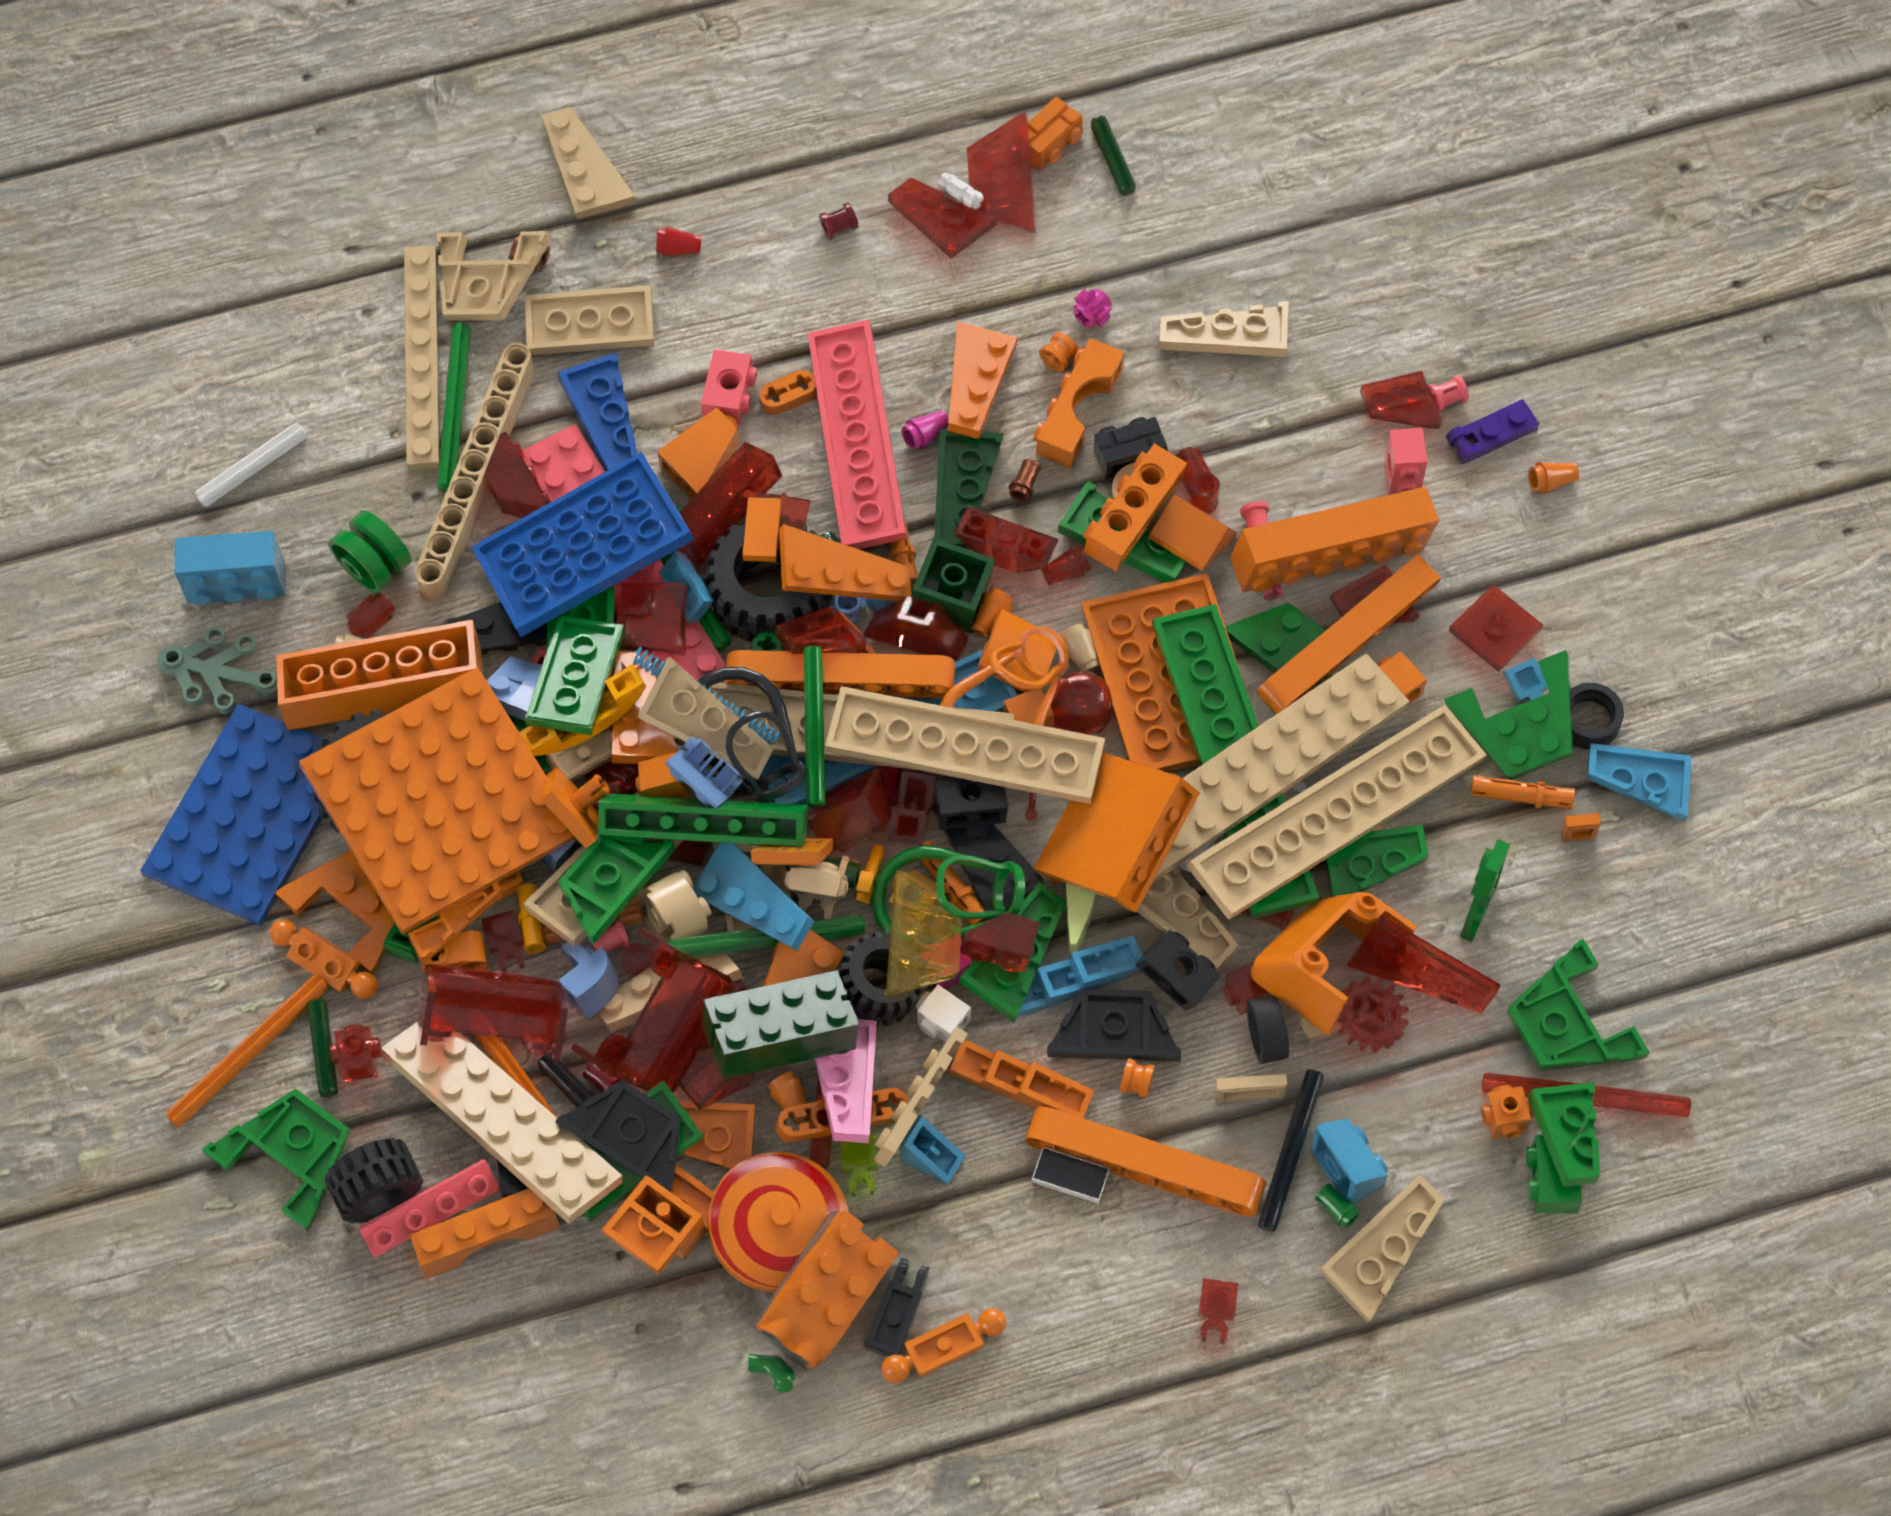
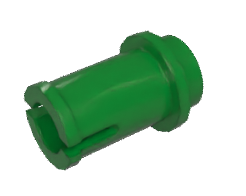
M1331 1183L1322 1187L1314 1198L1316 1202H1319L1336 1219L1335 1223L1338 1226L1343 1225L1345 1228H1348L1360 1215L1357 1205L1355 1203L1350 1204Z

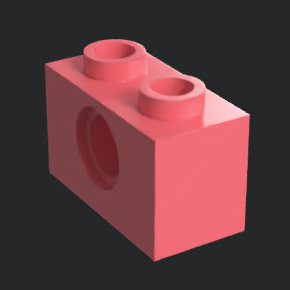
M714 349L701 401L703 417L717 407L725 416L727 414L731 415L737 424L741 425L743 414H748L750 410L751 395H748L749 388L755 387L757 380V368H753L752 355ZM729 386H734V387H736V388L730 389V390L725 389L726 387H729Z
M1423 428L1390 430L1384 459L1388 495L1422 487L1428 462Z

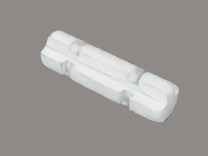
M943 173L941 175L938 186L942 190L947 191L948 194L968 207L977 209L981 206L980 202L983 200L982 193L974 190V188L959 180L953 174Z

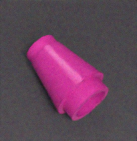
M940 410L908 420L906 425L901 428L903 440L912 450L917 448L923 449L939 436L940 430L948 428L949 417L944 411Z

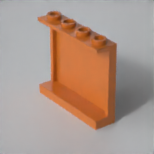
M1103 753L1091 804L1070 800L1034 869L1054 884H1057L1058 881L1071 884L1113 899L1125 909L1136 913L1200 792L1180 776Z

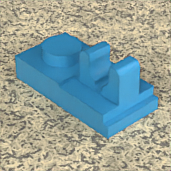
M675 551L659 573L687 622H698L714 600L703 583V574H697L694 569L697 565L696 562L689 560L685 553Z

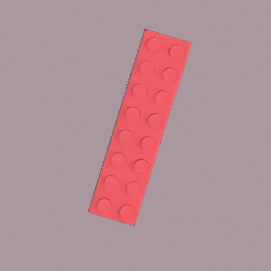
M867 319L809 332L808 340L841 544L856 549H863L908 539L870 320Z

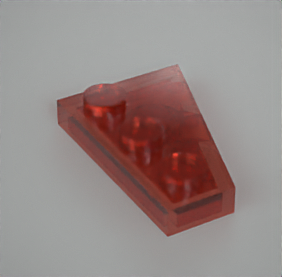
M912 177L888 194V202L951 259L997 225V217L988 213L984 216L972 210V207L966 206L963 202L959 204L944 197V192Z

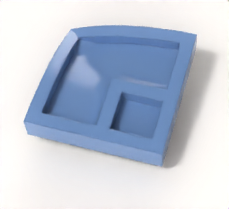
M510 656L487 680L507 714L525 721L542 664L531 663Z

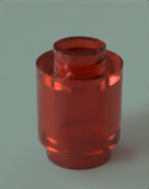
M377 592L375 595L370 594L346 615L348 620L346 627L354 636L369 639L392 619L391 615L396 611L395 607L381 592Z

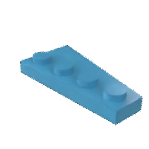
M719 843L693 887L697 898L703 897L709 905L796 951L814 923V920L785 894L756 864L751 863V859L735 843Z

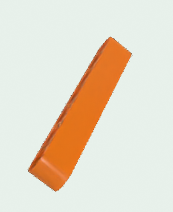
M1420 554L1416 555L1268 678L1256 690V694L1275 715L1313 690L1430 592L1440 582L1442 577Z
M736 650L727 654L726 667H746L765 675L778 689L804 691V652ZM822 652L824 694L839 695L842 686L898 698L942 699L947 691L954 687L955 661L947 656ZM725 680V683L756 686L743 680Z
M1044 1106L1036 1107L1025 1137V1142L1042 1151V1148L1045 1147L1110 1168L1109 1173L1247 1217L1256 1216L1267 1184L1266 1180L1257 1174Z

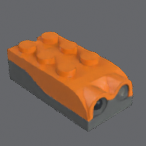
M845 1209L830 1211L751 1326L753 1330L805 1370L817 1367L830 1354L899 1254L895 1248L881 1237L872 1238L861 1229L864 1224Z

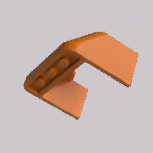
M1358 892L1319 898L1318 903L1309 905L1257 956L1251 968V976L1258 985L1273 996H1276L1280 1001L1327 1035L1332 1032L1349 997L1322 979L1329 964L1326 956L1318 948L1340 925H1343L1397 964L1401 960L1417 928L1412 922L1370 893Z

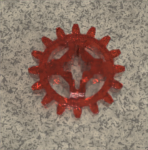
M1365 976L1360 981V984L1358 981L1353 980L1348 985V989L1343 988L1341 992L1349 998L1337 1022H1342L1343 1025L1338 1031L1339 1035L1348 1033L1350 1036L1347 1044L1351 1045L1358 1041L1360 1042V1051H1364L1368 1045H1371L1373 1052L1377 1053L1382 1048V1045L1389 1049L1395 1043L1394 1040L1398 1041L1404 1035L1401 1029H1404L1409 1024V1021L1402 1016L1409 1011V1007L1400 1006L1399 1002L1404 998V995L1395 996L1392 993L1395 988L1394 984L1385 988L1383 987L1382 978L1379 977L1374 984H1371L1370 978ZM1351 1007L1354 1010L1353 1016H1351ZM1389 1013H1391V1022L1388 1018Z

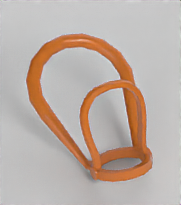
M1036 626L1022 633L1016 642L1001 646L992 651L989 656L990 665L966 677L948 690L939 706L953 708L958 699L994 673H997L1011 684L1027 690H1038L1051 683L1032 723L1044 726L1058 685L1059 675H1063L1069 666L1067 664L1069 659L1068 648L1063 638L1056 631L1048 627ZM1033 634H1042L1049 637L1059 650V664L1055 665L1049 673L1037 671L1030 665L1026 657L1025 645ZM1009 652H1013L1012 654L1000 660H997V657ZM1016 659L1021 668L1030 677L1039 681L1023 680L1010 673L1004 666Z

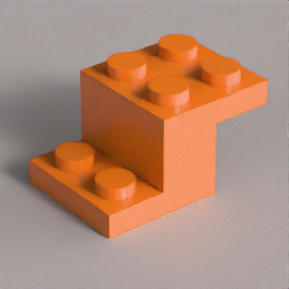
M677 1165L672 1193L646 1175L604 1226L602 1233L660 1275L676 1254L685 1260L707 1233L708 1209L714 1191Z

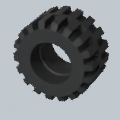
M881 931L873 932L871 938L866 933L861 935L858 941L854 940L845 951L836 969L847 993L846 1000H850L855 1015L858 1019L877 1021L876 1027L879 1026L880 1022H883L886 1027L891 1026L894 1020L897 1022L903 1020L918 1000L924 988L923 983L926 980V972L922 971L925 966L923 959L916 958L919 953L915 947L910 949L907 946L909 941L903 937L899 941L895 939L896 934L888 932L885 937L882 936ZM873 968L885 972L893 980L895 989L881 990L874 987L865 978L863 970Z
M395 1138L372 1141L353 1149L336 1161L324 1178V1182L342 1220L353 1224L368 1222L413 1198L421 1190L423 1178L406 1143L401 1139Z

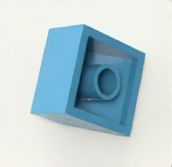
M1349 1118L1316 1126L1310 1151L1337 1191L1350 1204H1356L1385 1186L1388 1169L1383 1159L1378 1154L1373 1155L1367 1146L1368 1139L1364 1131L1358 1125L1354 1127Z

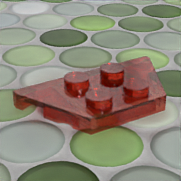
M1021 113L967 147L969 186L983 195V200L980 202L981 206L977 209L971 207L973 212L993 217L1005 224L1025 229L1029 233H1036L1028 115Z

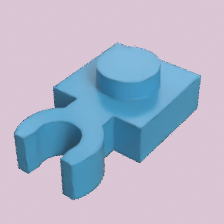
M1535 657L1509 668L1503 673L1518 703L1526 699L1531 701L1543 696L1542 692L1548 689Z

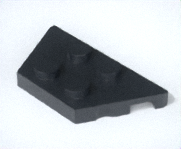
M1081 988L1070 1012L1064 1017L1059 1031L1047 1047V1057L1128 1060L1129 1058L1144 1061L1181 1062V1051L1179 1047H1176L1169 1033V1027L1157 1009V1003L1151 991Z
M618 1081L608 1087L603 1093L594 1095L584 1101L581 1106L566 1115L562 1114L555 1121L639 1177L644 1178L647 1175L669 1192H673L682 1119L625 1081Z

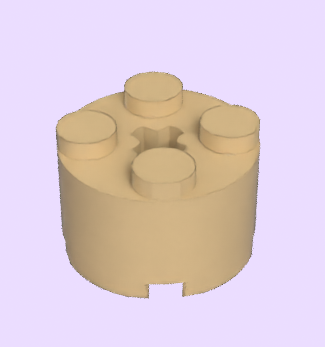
M684 870L664 877L640 890L637 894L639 908L645 905L648 915L643 917L655 940L663 948L667 940L701 936L709 928L706 917L711 915L709 905L703 897L697 898L692 889L693 883L691 878Z

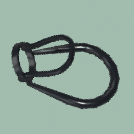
M722 667L704 674L698 682L702 686L705 685L707 690L712 685L725 680H743L756 685L767 695L774 714L763 710L749 713L741 717L728 730L725 744L726 752L734 767L743 776L739 775L743 780L740 786L753 794L758 802L777 799L799 786L805 779L808 771L802 761L798 760L787 709L779 689L765 675L746 667ZM763 717L774 721L777 725L792 762L771 771L756 783L738 761L733 751V739L737 730L747 722ZM708 754L703 761H706L711 755ZM715 757L709 765L714 768L720 760ZM724 762L718 771L720 772L727 763ZM790 773H796L785 784L775 789L764 791L775 780Z

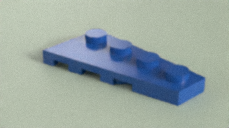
M615 352L559 371L558 381L605 471L638 454L633 429L630 424L628 405L623 391V381L619 372L617 353Z

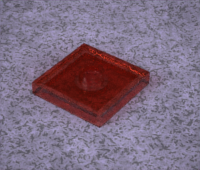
M1493 584L1450 625L1449 632L1499 672L1542 630L1543 624Z

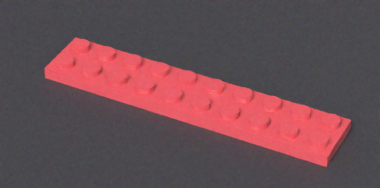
M576 424L519 452L522 463L548 504L605 472ZM660 559L615 584V614L622 625H624L636 648L638 649L642 646L641 652L648 650L649 656L651 654L654 655L651 663L659 657L655 670L662 661L666 662L668 657H671L696 680H699L704 674L726 667L725 662L699 621L687 622L659 573L664 566Z

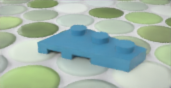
M1590 744L1587 767L1588 780L1684 822L1687 820L1692 756Z

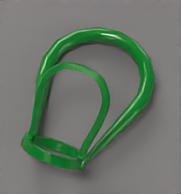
M930 845L904 849L886 862L875 879L871 897L875 921L885 936H887L888 932L896 934L895 939L901 941L903 937L909 941L907 946L910 949L915 947L919 951H928L953 936L960 941L999 925L1004 921H1015V917L1022 908L1024 900L1025 878L1022 868L1015 864V862H1002L1000 864L947 848ZM923 858L941 860L943 862L938 868L936 877V892L938 901L943 909L957 918H996L930 937L910 936L895 927L887 915L885 905L887 886L896 871L911 861ZM951 863L997 872L993 887V906L995 910L965 912L955 909L947 901L944 893L943 882L947 867ZM1009 872H1012L1015 882L1014 898L1009 910L1006 911L1003 904V888Z

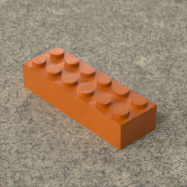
M1425 486L1242 529L1230 560L1242 593L1252 590L1259 593L1270 589L1273 585L1281 583L1293 585L1300 582L1303 578L1311 576L1322 578L1340 569L1352 571L1360 568L1363 564L1374 561L1377 564H1381L1399 555L1415 556L1424 550L1439 522V518Z
M473 620L276 655L278 706L288 730L349 720L351 715L359 712L363 714V717L370 716L371 710H381V714L393 712L476 667L479 668L483 675L481 645Z

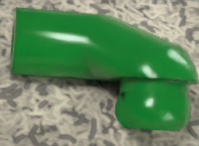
M749 1354L748 1372L768 1373L774 1379V1389L778 1392H789L793 1388L792 1381L795 1380L794 1371L781 1357Z

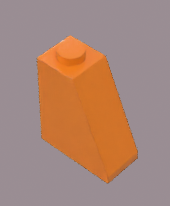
M716 407L657 451L660 468L694 504L708 502L739 446V426L731 415L727 414L725 416Z

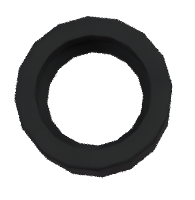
M1582 683L1572 687L1570 694L1571 711L1573 706L1579 702L1592 701L1606 708L1611 719L1609 725L1600 731L1583 729L1572 719L1573 745L1583 749H1589L1591 743L1609 745L1617 737L1624 718L1623 703L1619 696L1609 687L1599 683Z
M1271 995L1248 1000V1026L1253 1048L1260 1064L1288 1059V1033L1278 998Z

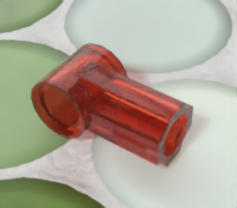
M1190 446L1180 450L1175 456L1187 463L1182 482L1190 496V504L1206 514L1212 513L1216 510L1219 503V479L1211 474L1198 448Z

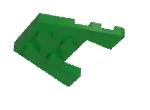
M1566 650L1538 661L1549 689L1548 694L1489 718H1484L1472 688L1444 699L1450 710L1510 780L1573 756L1570 704L1571 683L1569 680L1570 658Z
M1584 938L1579 940L1564 957L1555 962L1546 974L1540 979L1538 978L1507 1009V1014L1540 1071L1641 1060L1647 1058L1650 1053L1635 1026L1602 1040L1569 982L1597 970L1599 965Z
M294 1089L257 1113L258 1116L242 1126L237 1125L228 1131V1135L214 1144L210 1142L204 1146L202 1152L225 1171L229 1172L247 1149L254 1145L301 1180L303 1185L281 1210L285 1216L308 1232L313 1225L328 1189L324 1182L325 1175L330 1167L340 1159L351 1132L346 1125L300 1091Z

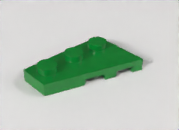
M1423 824L1371 831L1325 859L1331 896L1366 891L1427 861L1429 854Z

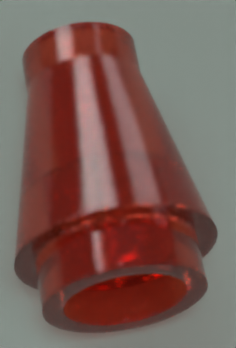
M1071 546L1040 569L1049 586L1056 582L1085 576V572L1091 570V567L1082 547L1079 546L1073 549Z

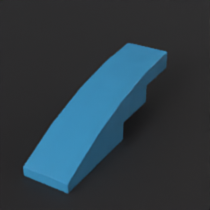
M1134 935L1073 952L1067 960L1037 968L1016 1018L1074 999L1081 988L1099 989L1139 971L1135 964L1143 955Z

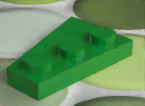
M1497 839L1493 850L1486 848L1471 891L1474 898L1459 937L1471 942L1473 941L1498 886L1511 844Z
M1594 1082L1532 1089L1527 1096L1563 1187L1593 1184L1600 1177L1598 1140L1595 1138L1594 1123L1597 1120L1596 1109L1593 1108Z

